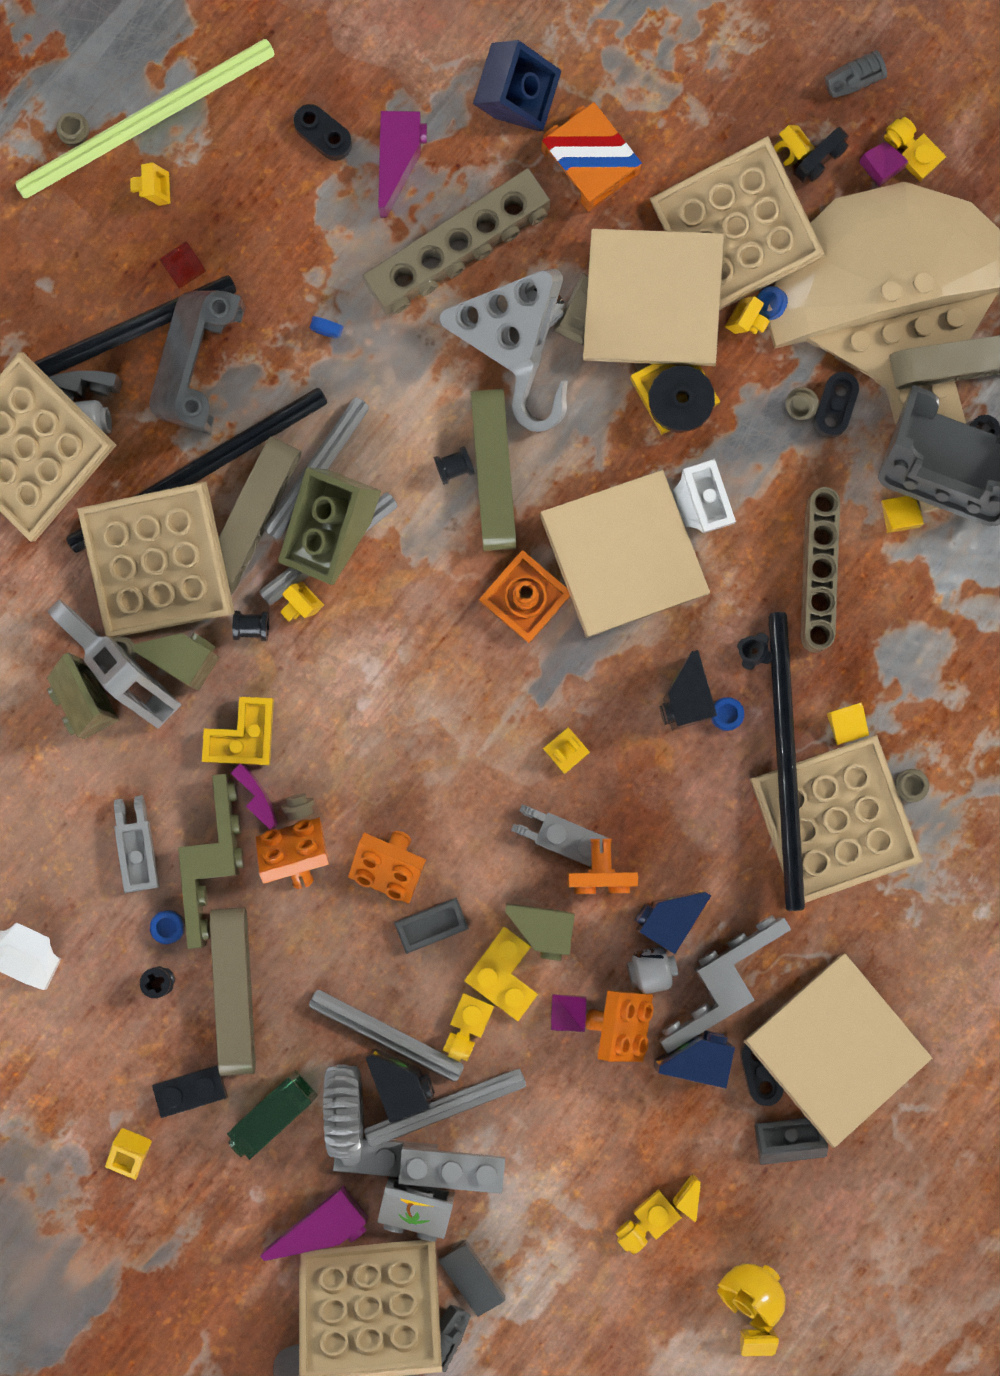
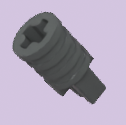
M877 50L872 51L870 54L848 62L825 76L827 91L833 98L857 92L863 87H868L870 84L887 78V69L881 54Z
M449 1305L440 1319L442 1372L447 1371L449 1363H451L454 1354H456L471 1317L468 1312L455 1305Z

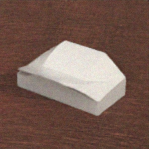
M715 459L683 469L681 480L672 491L685 527L697 528L702 533L735 524L736 520Z
M17 922L6 931L0 930V972L30 986L46 990L61 961V958L53 953L49 937Z

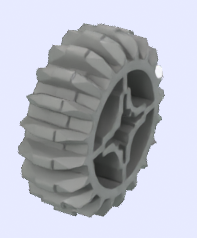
M347 1064L328 1067L323 1083V1120L327 1153L330 1157H339V1159L359 1156L363 1147L364 1104L360 1070L357 1066H349Z

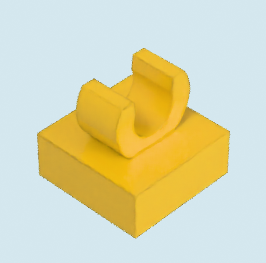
M788 125L782 130L779 135L784 141H780L774 146L776 153L781 152L785 147L790 150L789 158L783 162L785 166H791L798 160H804L815 149L798 125Z
M153 162L142 164V176L130 179L131 192H139L140 197H144L158 206L170 204L169 172Z
M755 296L740 299L725 328L734 334L748 331L757 334L758 331L763 333L770 322L759 314L764 303Z
M298 582L290 585L282 593L289 603L280 613L290 622L293 618L297 619L300 615L307 618L317 614L324 604L303 582Z
M569 727L543 748L564 774L590 753Z

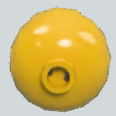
M742 1263L733 1267L717 1285L719 1286L717 1293L722 1301L735 1314L739 1309L743 1314L752 1318L749 1325L761 1332L769 1333L785 1311L786 1298L784 1289L778 1282L780 1276L768 1265L760 1267L756 1264Z

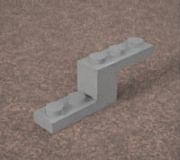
M771 915L755 925L758 930L746 937L745 933H741L727 942L729 948L717 954L714 950L698 960L700 966L694 970L715 1004L710 1007L708 1003H705L690 1013L693 1017L683 1024L679 1020L675 1021L662 1030L664 1035L658 1038L667 1054L755 1001L734 964L790 931L791 928L785 918L779 917L775 919Z
M363 1137V1147L360 1155L347 1159L334 1157L333 1171L399 1177V1184L502 1194L505 1157L438 1150V1144L390 1140L378 1146L370 1147L366 1137Z

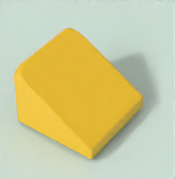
M903 496L881 501L887 533L920 528L924 524L916 499Z
M862 702L827 713L836 745L869 736Z
M122 1128L112 1143L105 1167L136 1180L152 1140Z
M693 1174L673 1198V1203L677 1209L696 1222L701 1182Z
M742 1329L740 1331V1351L742 1356H773L776 1354L779 1338L773 1329L769 1333L761 1332L757 1329Z

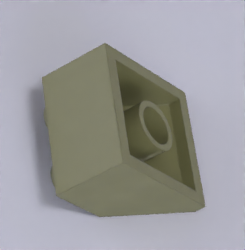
M183 633L149 640L134 644L131 649L198 691L220 658L213 653L215 646L195 633L192 634L191 638Z
M506 903L505 912L535 951L541 952V958L561 961L562 955L570 954L575 916L573 912Z

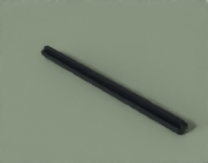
M226 275L192 291H225L234 294L236 287L232 278ZM179 297L39 359L34 363L50 377L172 321Z
M315 388L136 496L196 483L270 437L327 404L326 396L320 388ZM82 528L67 536V543L75 553L86 548Z
M785 612L770 613L768 620L770 652L773 653L771 670L785 904L787 911H802L805 908L788 622Z

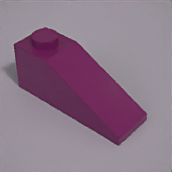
M381 111L378 200L380 218L388 217L421 155V144H427V123H421L420 112Z
M343 1185L267 1246L260 1257L263 1261H269L337 1246L346 1239L352 1243L366 1231L364 1225L369 1217Z

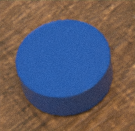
M775 286L764 288L757 296L764 303L759 314L768 320L779 318L784 313L788 304L786 293ZM769 304L772 308L771 311H767Z
M312 316L309 328L311 331L323 336L339 339L341 338L344 326L324 318Z
M724 697L714 703L717 716L711 719V722L716 728L722 731H731L741 725L744 719V709L738 700Z
M161 911L152 918L150 923L152 937L161 944L175 943L181 939L185 932V922L182 916L175 911Z

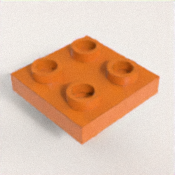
M522 550L480 597L479 602L530 644L570 598V594L561 582Z
M320 817L312 820H301L295 825L278 830H268L262 835L255 836L259 874L263 884L291 876L294 888L303 889L300 881L301 876L305 887H308L314 881L310 870L329 865L324 829Z
M393 831L389 842L364 832L359 841L348 878L355 880L356 883L363 887H371L393 900L409 904L422 874L426 859L406 851L411 844V838L404 832Z
M590 839L591 869L588 870V873H567V887H574V893L596 894V887H608V893H630V886H638V872H615V869H612V839H602V853H600V839Z
M607 990L605 1011H598L597 1009H590L588 1011L585 1022L586 1028L601 1032L597 1059L608 1062H644V1055L649 1045L647 1038L649 1021L654 1012L652 1004L653 994Z

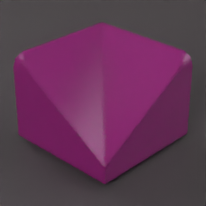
M885 141L863 154L859 163L876 185L880 187L906 167L908 160Z
M552 994L551 1030L585 1032L587 997Z

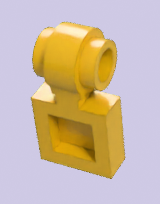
M906 117L896 119L886 128L884 140L896 150L899 147L905 150L902 155L908 160L906 168L921 182L946 156L924 133L916 141L914 140L916 127L911 120Z
M463 993L450 1025L459 1028L460 1032H457V1035L450 1032L442 1050L448 1053L447 1057L458 1062L461 1059L468 1061L475 1042L469 1040V1035L471 1033L480 1038L482 1037L493 1011V1005Z
M658 1189L633 1211L640 1220L638 1223L628 1220L616 1230L617 1242L626 1252L630 1251L634 1255L648 1243V1240L645 1238L647 1231L656 1240L682 1217Z

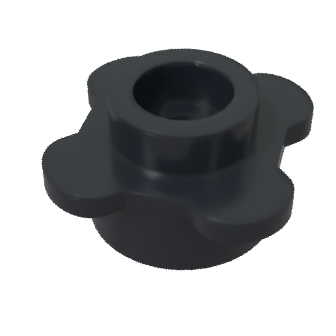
M758 633L756 636H749L738 642L737 648L740 657L743 659L742 666L745 669L753 670L756 665L762 663L770 664L772 662L773 653L769 651L767 644L769 637L766 634ZM754 649H758L757 654H753Z

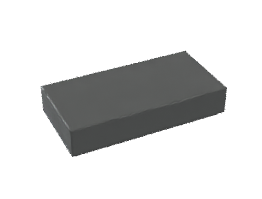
M457 897L394 922L406 954L469 929Z

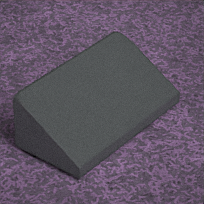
M807 1118L755 1124L760 1165L824 1158L827 1156L828 1143Z
M464 1240L438 1259L477 1317L505 1301V1294L467 1240Z

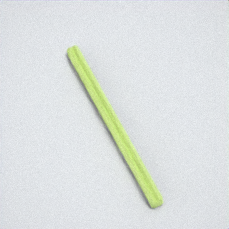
M267 39L257 42L17 180L15 184L23 198H29L269 60L275 55L271 44Z

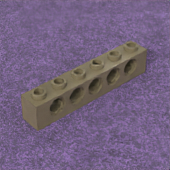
M527 168L363 274L365 285L386 316L392 312L399 314L411 305L410 301L418 295L427 296L438 287L437 283L446 277L452 279L461 274L466 269L465 265L475 258L477 261L486 258L492 253V247L502 241L508 243L515 239L521 233L520 229L529 223L533 226L544 220L548 215L547 212L550 210V199L532 172ZM511 204H516L522 208V211L517 215H510L505 211V208ZM483 222H490L495 226L494 230L489 233H483L477 227ZM461 239L468 245L465 249L456 251L450 247V244L455 240ZM429 257H435L440 261V264L433 269L423 266L424 260ZM401 275H408L413 279L411 284L405 287L397 285L395 281Z

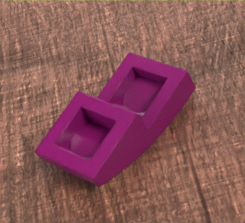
M240 763L231 774L255 796L246 807L270 830L275 829L278 826V822L267 793L253 773L244 764Z

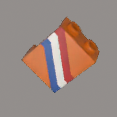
M595 102L586 108L584 105L578 107L569 116L570 120L562 126L554 125L543 135L541 143L542 154L544 156H547L549 153L552 155L581 193L580 202L588 212L637 177L642 166V162Z

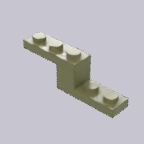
M227 774L212 775L219 843L178 847L188 949L205 947L206 940L211 937L210 923L208 919L203 918L202 907L207 906V891L205 885L200 886V879L240 875L239 868H244L243 849L237 848L236 835L241 834L239 814H234L233 801L238 800L236 781H231L230 775Z

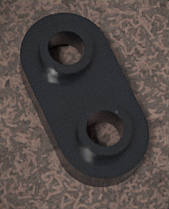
M306 104L296 111L293 119L294 126L301 138L330 160H342L348 156L352 148L350 133L345 127L317 105ZM313 116L316 119L312 124H307L304 122L305 118ZM333 136L341 139L337 144H331L329 140Z
M841 127L836 128L800 163L793 174L802 183L808 179L813 183L825 171L826 167L824 164L831 157L837 160L848 149L849 145L846 141L849 135Z
M847 372L835 373L825 384L819 408L814 418L817 432L824 437H838L849 424L859 393L858 381L852 374ZM842 386L846 390V395H837L835 387ZM833 417L836 421V426L829 427L825 423V418Z
M744 1043L741 1047L740 1057L749 1094L756 1103L762 1106H772L782 1098L784 1090L759 1060L752 1059V1051ZM764 1081L769 1082L771 1085L770 1091L767 1093L759 1091V1086Z

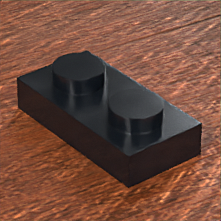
M218 1065L152 1085L161 1118L228 1098L223 1078L219 1074Z

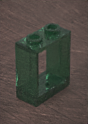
M295 1070L227 1133L230 1137L228 1141L230 1147L240 1157L246 1155L250 1160L315 1100L318 1094Z

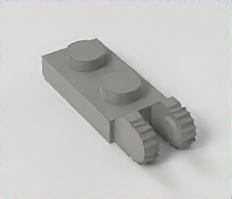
M143 795L135 796L134 809L136 811L137 823L127 824L126 806L123 799L114 800L116 819L114 829L124 893L160 887L150 821H147V810Z
M521 805L519 810L523 815L543 821L539 834L520 824H513L511 829L515 833L534 840L535 844L589 867H591L590 839H600V853H602V839H609L548 812L546 815L525 805Z

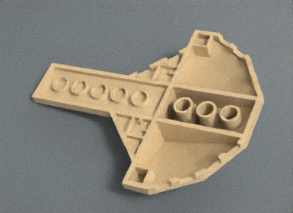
M908 182L835 198L810 223L825 253V257L775 282L774 286L786 293L788 304L784 313L777 319L769 320L768 324L774 349L806 341L816 348L819 346L834 355L835 359L855 371L863 372L873 378L874 382L886 388L895 425L898 422L911 388L896 389L889 355L909 348L970 340L996 295L1000 294V229L972 202ZM769 304V306H768L767 311H771V310H772L770 304ZM955 381L920 386L923 389L930 390L939 398L938 414L966 424ZM917 500L921 514L941 509Z

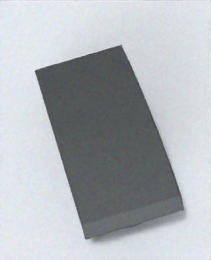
M72 371L49 377L72 401L74 397L85 399L87 387H90L89 391L92 393L108 396L109 392L120 394L122 380L117 374L101 371Z

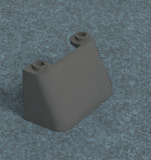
M189 291L179 297L150 397L149 406L151 412L157 418L211 434L215 418L209 415L210 405L208 399L203 393L189 387L205 330L221 335L223 328L233 322L242 323L246 307L241 296L225 291Z
M913 385L907 395L878 475L879 482L890 490L983 525H1000V434L996 436L938 414L939 398L930 390Z

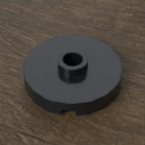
M673 366L662 371L653 381L648 394L650 412L654 420L667 430L675 433L693 431L700 428L709 419L715 405V391L710 380L700 370L690 366ZM684 393L687 395L688 401L680 403L677 401L676 395Z

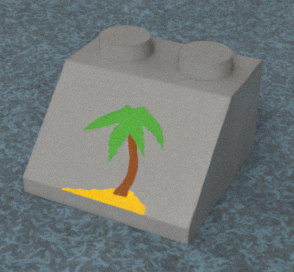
M389 1176L377 1222L384 1224L383 1228L391 1232L403 1233L404 1229L417 1232V1237L423 1240L435 1242L437 1237L444 1239L455 1192L435 1187L399 1184V1178Z

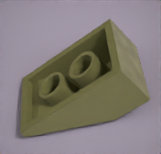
M306 467L278 562L325 583L334 585L372 522L381 490L329 469Z
M71 653L64 654L47 677L51 687L47 688V691L56 706L61 705L66 716L62 720L71 735L76 734L78 738L86 739L120 720L103 687L84 660Z

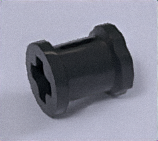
M465 446L460 447L458 452L442 458L439 456L433 457L443 485L448 484L450 479L463 474H475Z
M235 610L232 623L233 640L249 637L261 638V641L267 642L270 625L269 612L253 615L242 614L241 611Z
M162 966L148 969L140 978L141 991L145 996L155 999L169 994L173 990L175 983L174 973L169 968ZM154 976H162L165 982L161 984V988H153L151 986V982L155 980Z

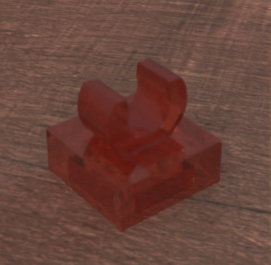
M187 241L159 259L179 289L206 272Z

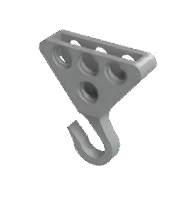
M556 269L539 271L445 309L440 315V323L444 328L515 374L516 383L512 401L514 416L524 428L535 432L555 427L562 421L567 411V379L560 382L553 401L552 412L547 419L535 418L527 408L528 394L541 362V353L563 282L561 272ZM529 283L534 284L537 288V297L534 301L530 300L527 296ZM500 295H503L508 302L505 312L498 306ZM471 307H474L478 312L476 324L469 317ZM511 327H515L519 332L517 344L510 339L509 331Z
M58 599L47 610L50 616L83 647L85 651L84 662L101 685L115 699L159 729L182 705L122 647L108 636L100 637L61 599ZM135 681L154 694L146 704L129 689Z

